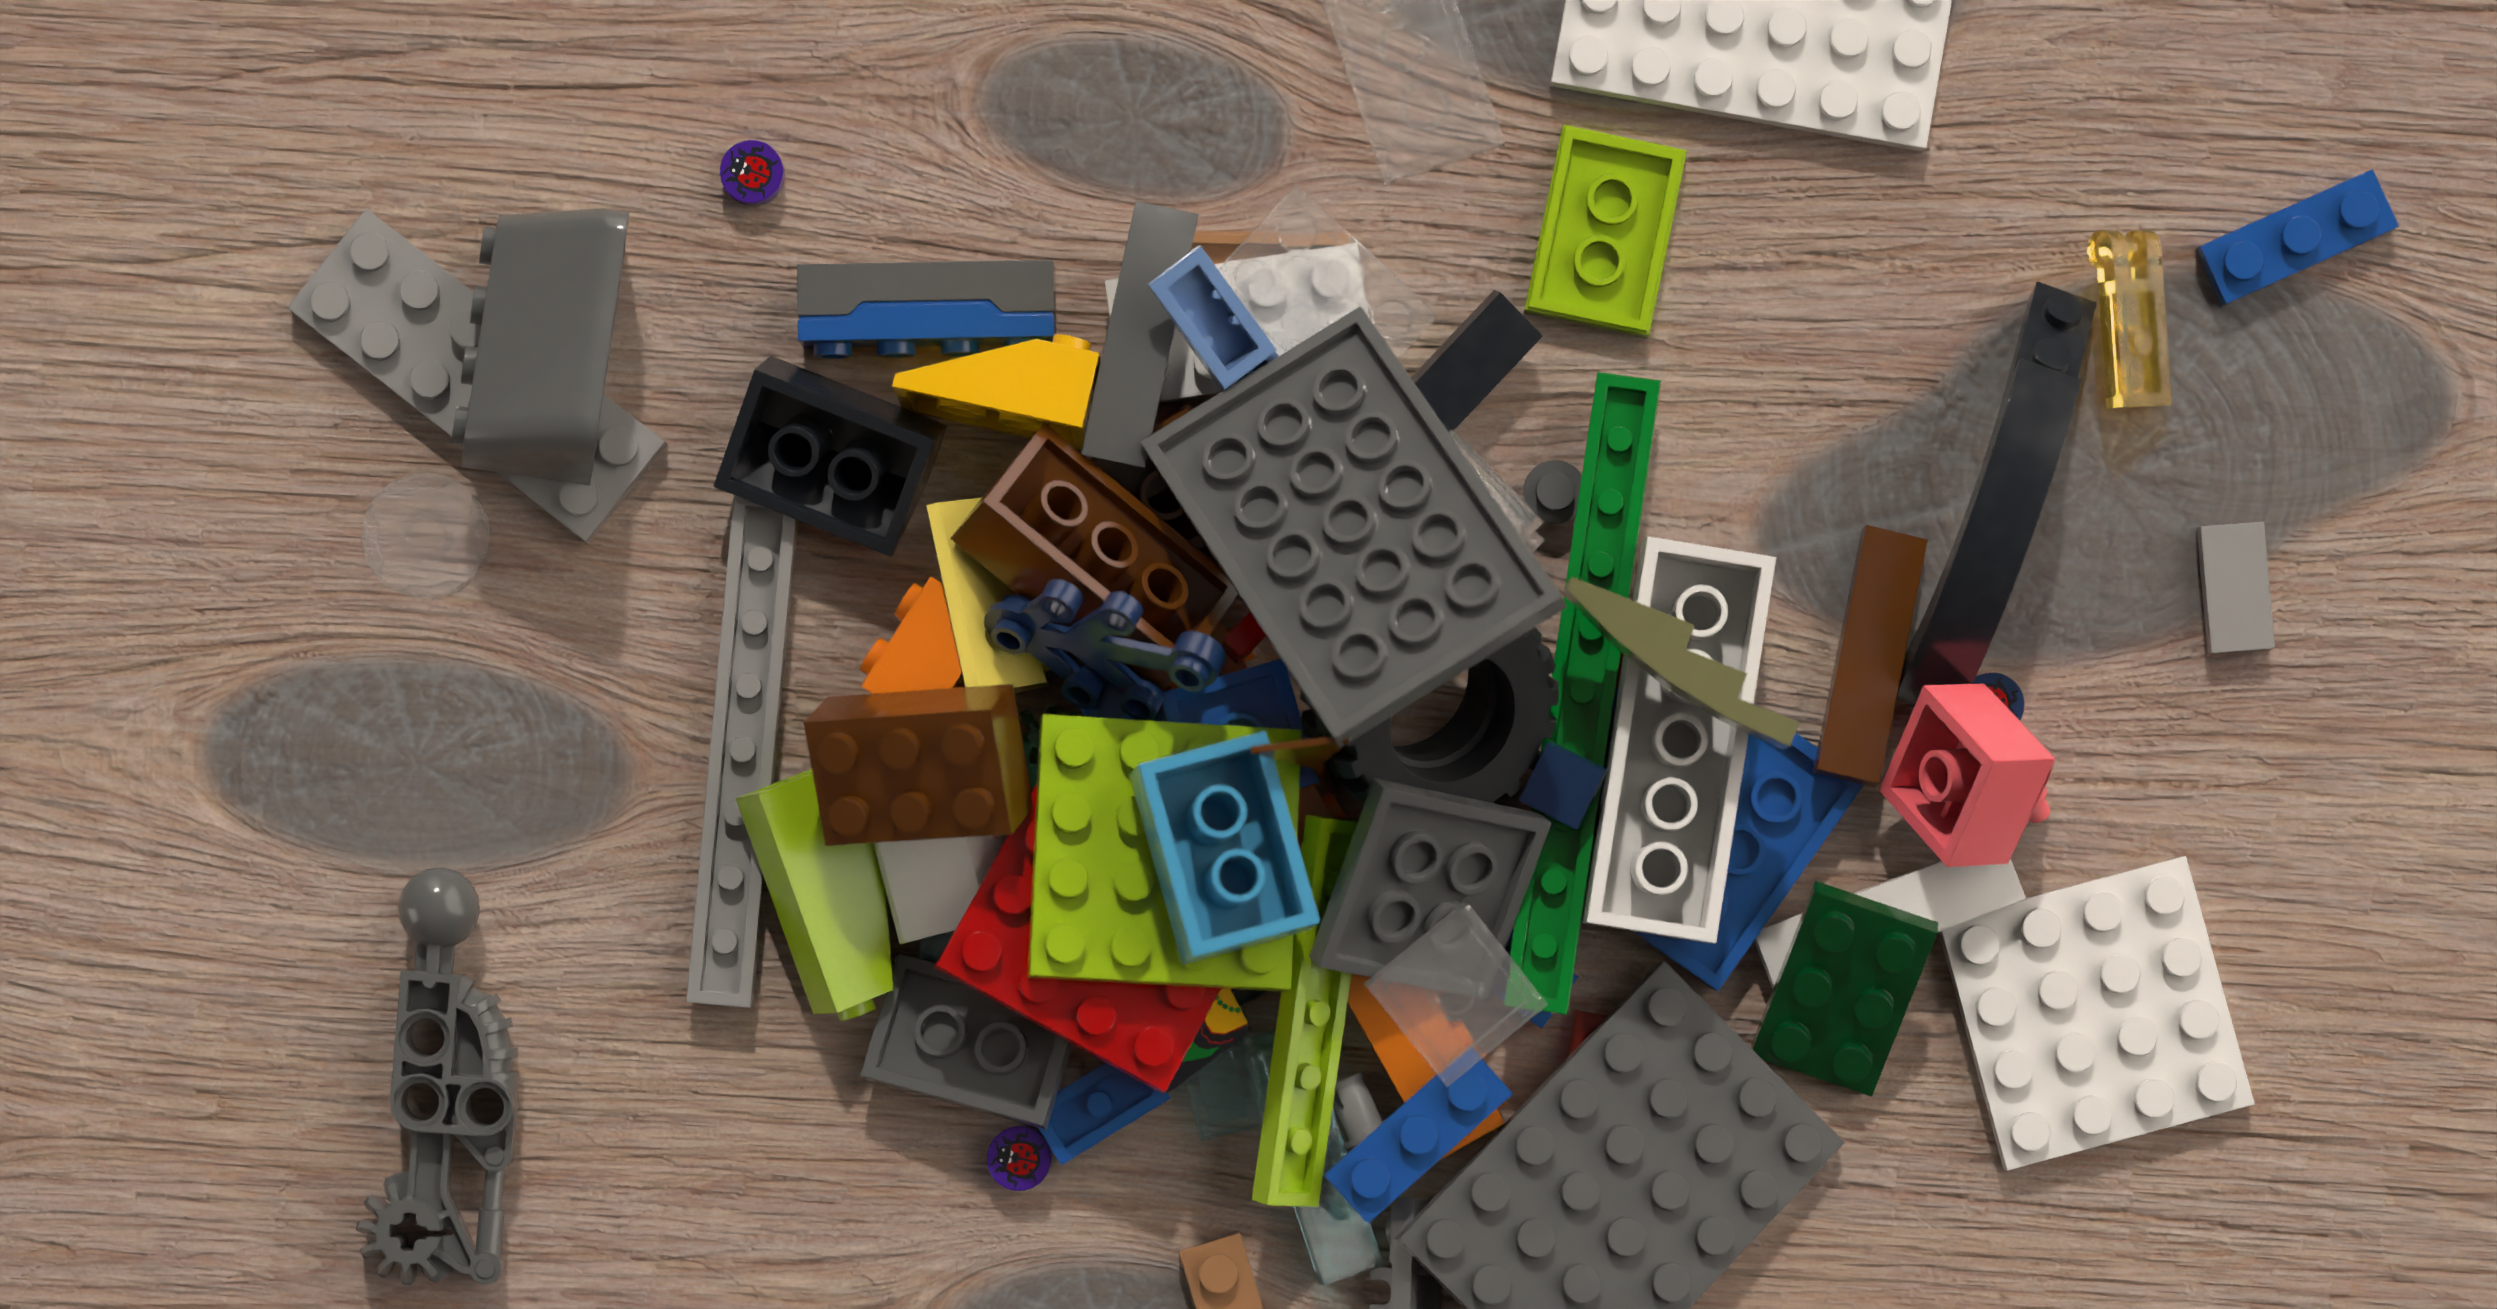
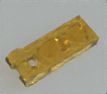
M2098 230L2089 239L2087 253L2091 264L2097 268L2106 409L2171 406L2172 398L2160 239L2152 230H2132L2125 236L2116 230ZM2129 267H2131L2132 279H2129Z

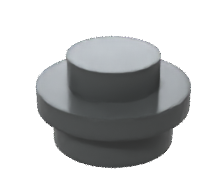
M1560 460L1545 461L1533 468L1523 486V499L1528 511L1536 519L1548 524H1561L1573 519L1576 516L1582 474L1573 465Z

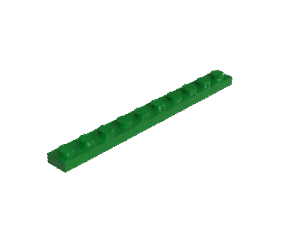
M1597 372L1565 588L1568 581L1574 577L1630 599L1661 380ZM1564 596L1566 608L1561 611L1554 658L1555 671L1552 673V678L1559 682V702L1556 706H1550L1549 712L1557 720L1551 739H1543L1541 752H1543L1546 744L1552 741L1605 768L1622 652L1613 646ZM1602 784L1581 827L1577 830L1532 808V812L1541 813L1552 824L1515 920L1503 1006L1568 1016Z

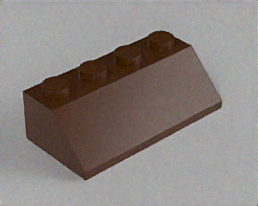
M1043 423L950 538L1020 596L1033 600L1042 594L1049 581L1055 579L1064 580L1074 585L1083 596L1081 606L1071 622L1057 623L1050 620L1054 624L1067 627L1072 626L1101 607L1107 595L1111 592H1123L1132 596L1141 604L1143 614L1133 633L1128 636H1120L1113 633L1109 635L1173 648L1179 636L1184 632L1195 631L1209 636L1238 596L1237 591L1221 567L1091 460L1082 455L1080 451L1046 423ZM1122 662L1139 677L1153 682L1162 691L1173 682L1167 671Z

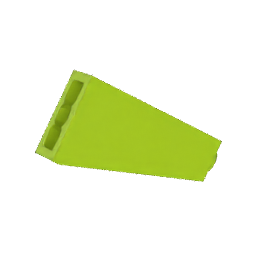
M812 769L735 798L813 1015L837 1013L839 1021H845L874 1010L876 1007L873 998L893 990L886 892L874 844L825 846Z

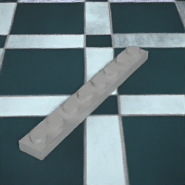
M736 495L733 498L686 1002L753 1008L765 879L735 798L774 783L798 520Z

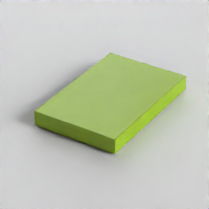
M1563 124L1524 312L1648 338L1687 150Z

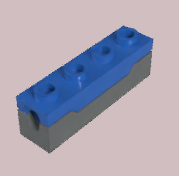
M1053 260L797 264L798 342L804 349L814 348V358L819 359L852 357V348L877 347V356L885 358L916 356L915 346H941V355L965 357L979 353V345L1009 346L1034 339L1052 342L1053 336L1056 335L1055 265Z

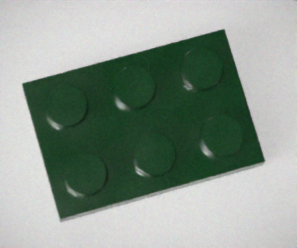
M1815 881L1752 1041L1751 1049L1764 1061L1872 1097L1938 934V922Z

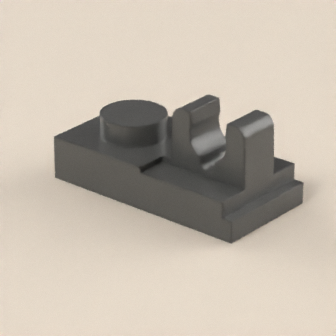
M1397 1197L1392 1202L1391 1213L1386 1222V1238L1390 1245L1389 1262H1392V1266L1374 1267L1370 1272V1279L1384 1280L1390 1285L1391 1299L1386 1304L1369 1305V1309H1441L1442 1286L1394 1239L1434 1197Z

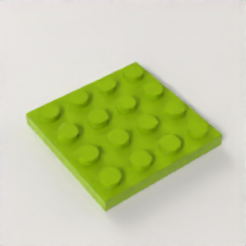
M1042 714L1040 717L1028 978L1285 992L1291 990L1293 935L1185 965L1182 964L1129 775L1138 764L1266 731L1269 744L1301 740L1302 730ZM1274 759L1297 839L1300 765Z

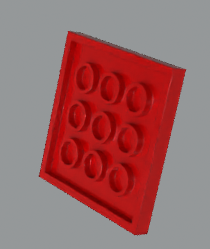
M1036 783L1031 792L1033 809L1013 834H1009L1006 837L934 968L1163 1094L1169 1087L1222 988L1028 978Z

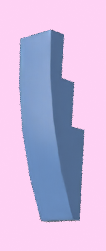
M1197 246L1147 284L1221 392L1279 357L1275 352L1277 349L1201 246Z

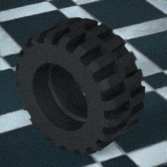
M1534 627L1468 668L1466 690L1457 711L1443 728L1429 738L1410 745L1393 746L1390 731L1391 717L1343 746L1324 762L1325 766L1334 777L1335 782L1363 805L1374 778L1493 803L1502 795L1510 799L1523 786L1519 779L1526 770L1530 768L1534 771L1542 754L1539 751L1544 738L1551 739L1557 718L1549 713L1550 706H1556L1559 702V682L1549 676V674L1555 671V662L1550 649L1541 643V633ZM1301 690L1300 700L1310 707V709L1304 710L1301 714L1304 735L1309 739L1332 737Z

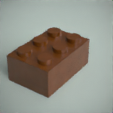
M1013 684L827 697L803 722L825 846L1013 834L1033 809Z

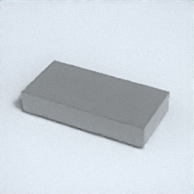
M2264 522L2210 525L2196 528L2207 654L2275 649Z

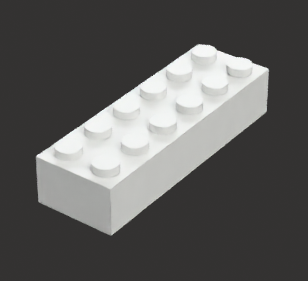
M1648 536L1641 543L1632 600L1694 624L1695 627L1686 650L1747 673L1738 698L1752 704L1754 703L1776 557ZM1625 654L1621 668L1606 763L1608 771L1603 782L1582 923L1702 943H1716L1749 734L1718 720L1663 686Z

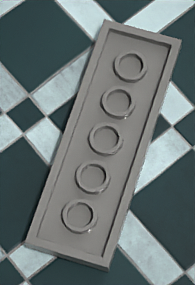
M366 208L287 308L452 436L456 406L469 408L472 385L461 384L466 345L478 347L481 325L470 323L474 292ZM604 394L590 486L506 473L499 474L580 538L590 543L666 447L667 443Z

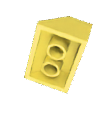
M981 498L926 505L965 687L1013 684L1014 693L1049 686L1046 671H1051V669L1030 653L1011 654L1003 651L995 645L985 628L984 617L993 604L1000 602L1007 595L1018 594L950 539Z

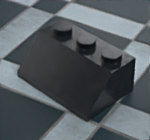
M770 356L754 369L713 487L892 557L926 487L948 425Z

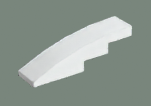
M2011 859L2008 864L1947 867L1940 861L1853 893L1938 922V932L2026 899ZM1802 913L1763 928L1754 940L1772 989Z

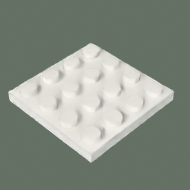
M2186 856L2028 897L1939 932L2003 1170L2008 1171L2255 1104Z

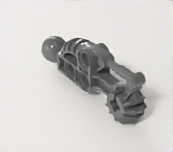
M440 867L426 869L413 876L402 889L398 902L399 921L406 934L417 942L415 969L403 970L400 973L390 1106L394 1118L404 1128L411 1130L409 1171L385 1178L384 1191L390 1204L375 1195H370L366 1198L364 1205L369 1211L378 1216L379 1219L368 1218L358 1221L356 1223V1231L363 1234H376L377 1240L362 1247L360 1253L363 1258L371 1257L380 1250L386 1255L376 1271L383 1278L393 1271L397 1263H400L401 1283L403 1285H411L417 1276V1263H419L424 1275L429 1281L434 1283L442 1280L456 1269L462 1274H470L477 1283L487 1285L498 1280L505 1268L504 1260L501 1256L505 1210H502L505 1168L509 1166L514 1157L517 1113L520 1106L518 1096L519 1071L512 1070V1058H518V1047H512L507 1028L513 1027L511 1017L505 1018L498 1008L497 1004L501 1002V999L497 993L490 995L475 988L476 981L467 977L465 973H453L455 945L466 940L476 927L480 914L478 894L471 881L458 871ZM428 1018L436 1021L444 1031L445 1040L443 1046L436 1054L422 1053L413 1042L412 1033L414 1026L421 1019ZM416 1083L430 1085L439 1096L438 1110L431 1118L417 1117L408 1107L407 1095L411 1087ZM480 1088L495 1090L503 1100V1114L495 1123L480 1121L472 1111V1097ZM455 1135L482 1167L485 1168L482 1208H479L476 1245L450 1193ZM411 1213L416 1214L417 1225L434 1231L432 1234L423 1235L416 1240L414 1246L408 1244V1234L397 1231V1224L409 1219ZM443 1229H449V1230H452V1231H453V1235H447V1232H435V1231H441V1230H443Z

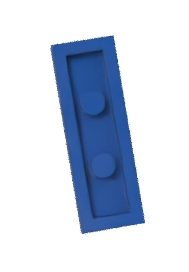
M2371 169L2205 243L2195 249L2219 303L2223 307L2393 231L2399 227V224L2374 170Z
M1468 1045L1324 1175L1368 1224L1513 1093L1475 1050Z

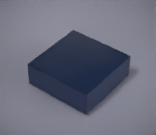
M1549 741L1519 801L1577 830L1581 827L1608 770Z

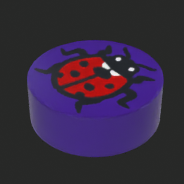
M746 140L735 144L725 153L720 164V178L725 190L735 201L747 206H760L770 202L780 193L785 181V168L778 153L770 145L757 140Z
M1014 1126L999 1133L991 1142L987 1153V1165L991 1176L998 1184L1013 1191L1029 1190L1040 1184L1047 1176L1052 1163L1051 1148L1044 1136L1037 1130L1027 1126Z

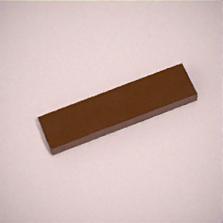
M1866 525L1861 530L1813 773L1874 788L1880 783L1928 539Z

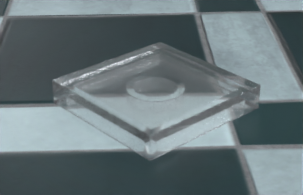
M1463 902L1364 983L1366 988L1446 1087L1456 1081L1548 1005L1480 917L1466 902Z

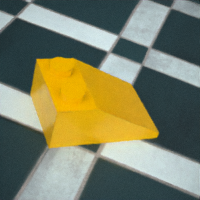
M1056 334L1053 336L1052 342L1034 339L896 373L892 387L901 406L920 415L1030 439L1042 424L1046 423L1072 446L1082 450L1101 358L1099 352L1090 351V342L1069 335Z

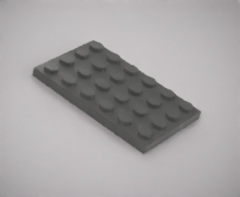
M1361 306L1140 442L1154 467L1311 706L1337 742L1339 748L1346 745L1341 743L1346 738L1350 737L1349 742L1566 608L1561 593Z
M1665 961L1658 962L1394 1239L1464 1309H1689L1845 1142Z

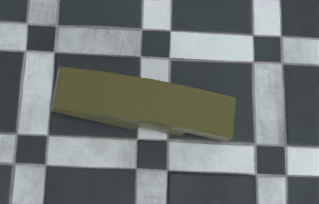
M1574 577L1568 581L1563 595L1613 646L1663 686L1730 726L1782 750L1791 746L1799 725L1798 721L1738 698L1747 673L1686 650L1695 627L1694 624Z

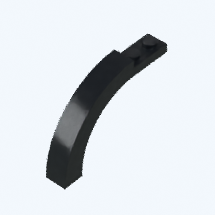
M2038 281L2036 282L2028 300L2000 409L1974 490L1937 587L1907 650L1896 700L1915 706L1924 685L1973 684L2023 564L2060 457L2082 380L2078 376L2097 302Z

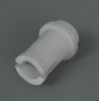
M1363 1072L1337 1082L1335 1087L1333 1106L1349 1139L1348 1142L1344 1143L1346 1149L1354 1148L1383 1122L1364 1081Z

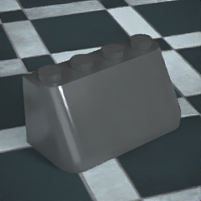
M598 208L499 215L497 227L484 226L479 264L491 265L488 286L475 285L470 316L471 324L481 325L478 347L466 345L461 373V384L472 385L469 408L456 406L451 444L463 446L462 467L590 486L625 252L629 212Z

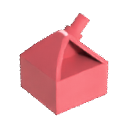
M1984 683L1924 685L1879 791L1947 867L2008 864L2028 822L2040 823L2050 815V806L2045 799L2047 795L2046 784L2054 768L2056 758Z

